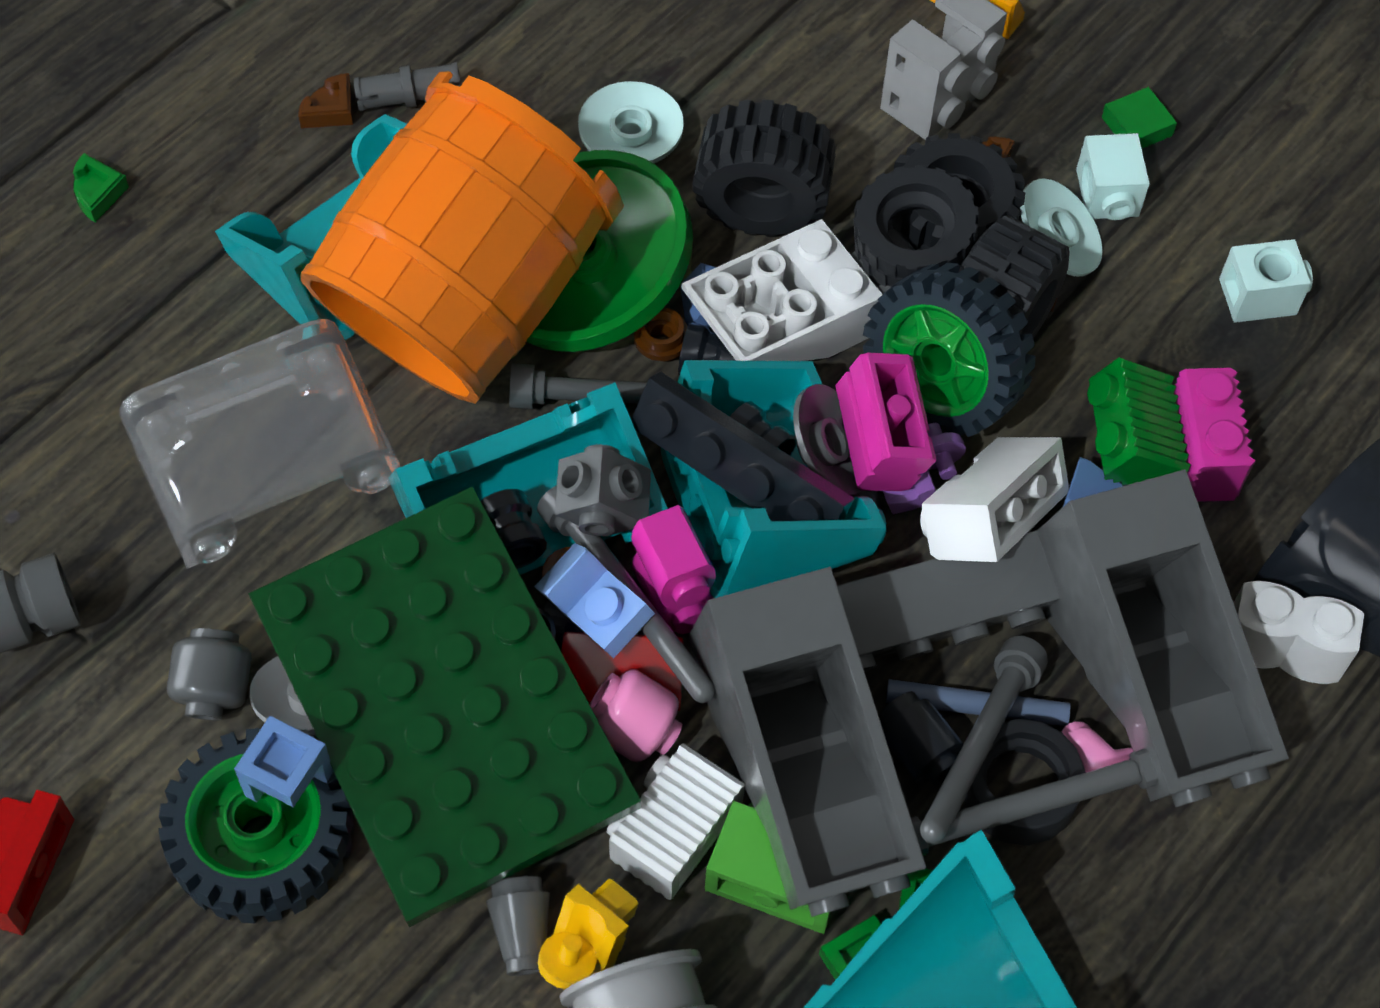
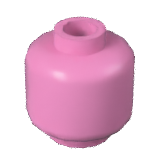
M629 670L620 677L614 673L610 674L590 703V707L613 750L633 762L645 760L654 751L661 755L666 754L682 729V723L675 719L679 705L677 697L673 692L638 670Z

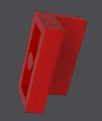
M36 789L30 803L9 797H4L0 800L1 930L24 935L75 819L59 795Z

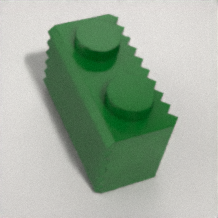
M1118 357L1089 379L1087 397L1089 403L1093 405L1097 429L1095 446L1097 452L1101 454L1105 480L1113 479V483L1122 482L1123 486L1185 469L1188 472L1191 464L1186 462L1189 454L1184 452L1187 444L1183 443L1185 434L1181 433L1183 424L1179 423L1182 415L1177 413L1180 405L1175 404L1178 396L1173 394L1176 388L1175 385H1172L1174 376Z

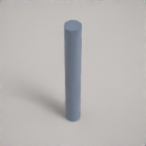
M888 679L885 703L889 704L900 695L914 691L920 699H928L937 710L980 715L991 692ZM1017 696L1006 719L1041 721L1045 724L1065 727L1069 723L1070 703Z

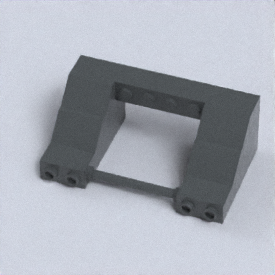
M1186 469L1069 501L1037 531L1026 533L998 562L932 559L838 586L836 585L831 567L708 600L688 635L695 661L715 687V694L708 701L711 716L738 769L740 779L745 784V790L768 834L790 910L808 905L811 917L849 906L846 893L868 886L871 888L873 898L910 888L911 884L908 874L926 868L923 855L928 854L929 847L1137 784L1141 789L1147 790L1150 802L1172 796L1175 807L1213 796L1209 786L1210 783L1230 778L1233 789H1238L1270 779L1271 776L1267 766L1289 759ZM1045 611L1050 625L1084 667L1089 682L1125 727L1133 749L1129 760L961 809L955 816L942 841L939 843L925 841L920 834V826L923 821H920L917 816L910 818L864 672L877 667L875 658L897 653L899 661L910 660L934 651L931 642L953 637L955 645L970 643L990 635L988 626L1009 621L1012 630L1023 628L1046 619L1043 612Z

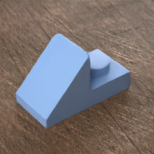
M576 543L534 586L613 659L655 614L643 600L611 574L588 549Z

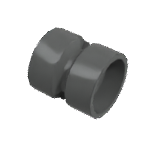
M55 552L22 563L19 574L15 576L4 569L0 570V654L30 644L35 631L40 630L50 637L81 626L73 594Z

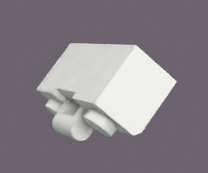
M997 437L973 458L974 464L962 475L953 476L921 504L920 522L922 532L928 538L930 554L938 560L998 562L1068 493L1069 484L1061 437Z

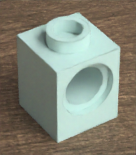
M1138 133L1085 136L1076 168L1083 204L1093 219L1121 220L1127 217H1139L1149 187V179Z
M1295 239L1231 247L1219 280L1233 321L1236 323L1297 315L1307 292H1310L1312 288L1313 275L1309 262L1302 260Z

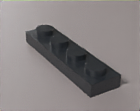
M659 372L648 379L631 419L636 431L750 507L765 508L769 519L773 522L845 519L855 498L664 373Z

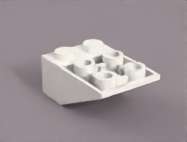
M822 219L682 283V290L736 361H807L830 358L869 339L863 336L864 325L871 320L867 315L872 306L878 302L877 299L883 295Z

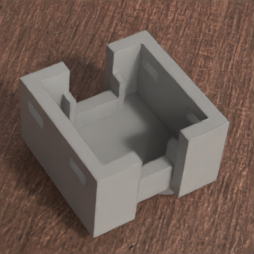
M936 0L935 7L946 13L942 39L913 19L890 38L880 108L925 140L926 137L938 133L943 127L946 129L951 128L961 117L965 109V102L967 100L972 102L975 98L983 99L989 94L997 81L998 74L995 72L997 58L1005 44V38L1002 35L1007 13L988 0Z

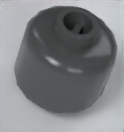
M210 628L191 629L190 637L178 640L172 648L167 682L168 696L174 702L186 705V717L211 721L222 720L223 710L236 709L241 707L246 701L252 661L250 650L239 643V635L236 633Z

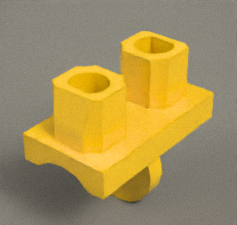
M608 879L593 894H590L581 885L577 884L565 896L553 935L547 938L541 946L537 964L540 974L544 979L557 988L567 989L586 977L614 967L617 956L622 950L626 939L625 934L629 926L627 922L635 915L639 904L636 898L611 879Z

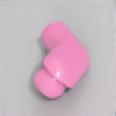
M1075 721L1069 723L1061 731L1077 748L1085 768V773L1129 760L1130 754L1133 752L1132 747L1114 750L1096 731L1092 730L1084 722Z

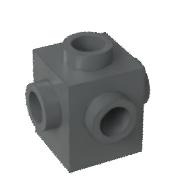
M601 444L588 446L582 453L559 459L555 515L578 525V529L582 533L593 536L605 537L631 530L640 519L649 516L651 469L620 455V451L617 448Z

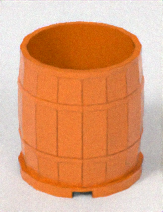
M447 71L439 72L427 88L426 103L407 125L396 133L391 143L363 177L342 210L338 212L332 227L311 262L301 272L300 281L313 297L337 319L400 366L432 386L460 400L476 404L488 385L511 358H514L523 348L526 340L551 309L571 277L580 267L583 257L598 231L608 230L623 209L624 204L617 187L604 171L600 170L592 180L587 172L573 161L581 148L562 130L523 102L483 80L468 75L460 87L448 83L453 74Z

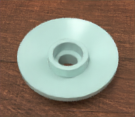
M619 82L599 89L586 100L579 114V134L583 144L589 151H623L656 163L667 157L679 144L683 134V115L674 98L664 90L643 82Z
M1037 179L1031 182L1023 190L1026 194L1024 205L1020 207L1022 222L1069 247L1068 275L1081 277L1093 272L1099 266L1102 259V241L1097 225L1088 209L1072 191L1056 181Z

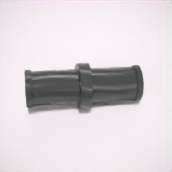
M457 62L411 70L410 65L399 67L400 72L363 78L354 77L355 95L359 99L357 100L359 111L405 103L407 108L417 107V101L425 100L427 88L439 72H451L453 76L448 83L461 86Z

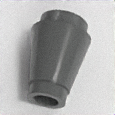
M524 876L503 879L491 885L492 898L488 899L486 904L503 961L506 963L507 975L523 976L540 973L537 963L541 946L547 939L550 893L543 891L541 877Z

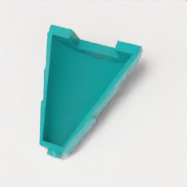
M980 830L971 835L966 841L957 843L892 919L884 920L832 985H822L804 1008L1077 1007L1014 899L1015 887L983 831Z

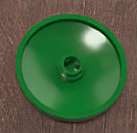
M592 150L580 152L573 161L586 171L592 180L600 170L604 171L617 187L624 207L607 231H598L586 251L580 267L526 342L547 350L563 352L585 351L612 344L629 336L651 321L666 306L679 288L686 274L692 253L693 229L690 214L678 189L667 174L652 162L635 154L615 150Z

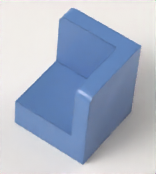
M269 716L234 768L244 795L247 798L258 802L262 795L266 793L293 808L313 777L327 783L334 772L330 765V757L325 743L272 716Z

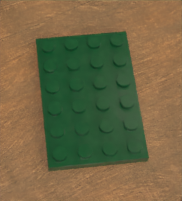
M473 487L248 593L318 740L326 744L330 765L409 928L641 808L640 798Z

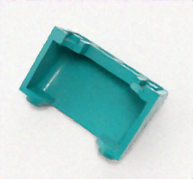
M386 114L366 126L356 136L352 144L351 156L360 178L279 234L276 226L269 218L257 212H245L234 217L215 231L226 253L306 331L329 344L340 343L350 338L355 332L337 319L313 297L300 281L301 272L311 262L332 227L336 215L342 210L363 177L391 143L396 133L407 125V123Z
M685 360L677 381L728 416L745 402L752 401L767 413V421L773 426L783 425L794 435L793 412L798 395L809 386L822 384L813 361ZM796 445L791 457L808 468L801 459ZM661 447L663 464L678 505L684 508L716 571V579L710 589L713 598L827 567L833 569L873 555L878 545L885 538L886 519L881 509L877 508L873 499L867 496L854 497L855 499L844 520L773 522L769 519L765 508L750 507Z
M614 382L587 393V397L569 405L567 403L559 406L552 412L454 451L438 454L431 461L432 463L422 458L394 470L388 479L406 518L470 487L474 488L480 501L490 494L501 490H522L533 509L530 520L541 528L547 542V549L542 556L533 563L517 569L518 573L522 575L543 566L546 559L556 550L571 547L575 543L571 536H563L561 533L553 532L537 511L538 503L542 496L557 485L559 459L582 453L588 446L601 444L615 447L620 451V455L649 469L651 467L618 387ZM652 469L649 516L668 509ZM633 529L600 537L606 540L622 534L625 544L632 542L631 535Z

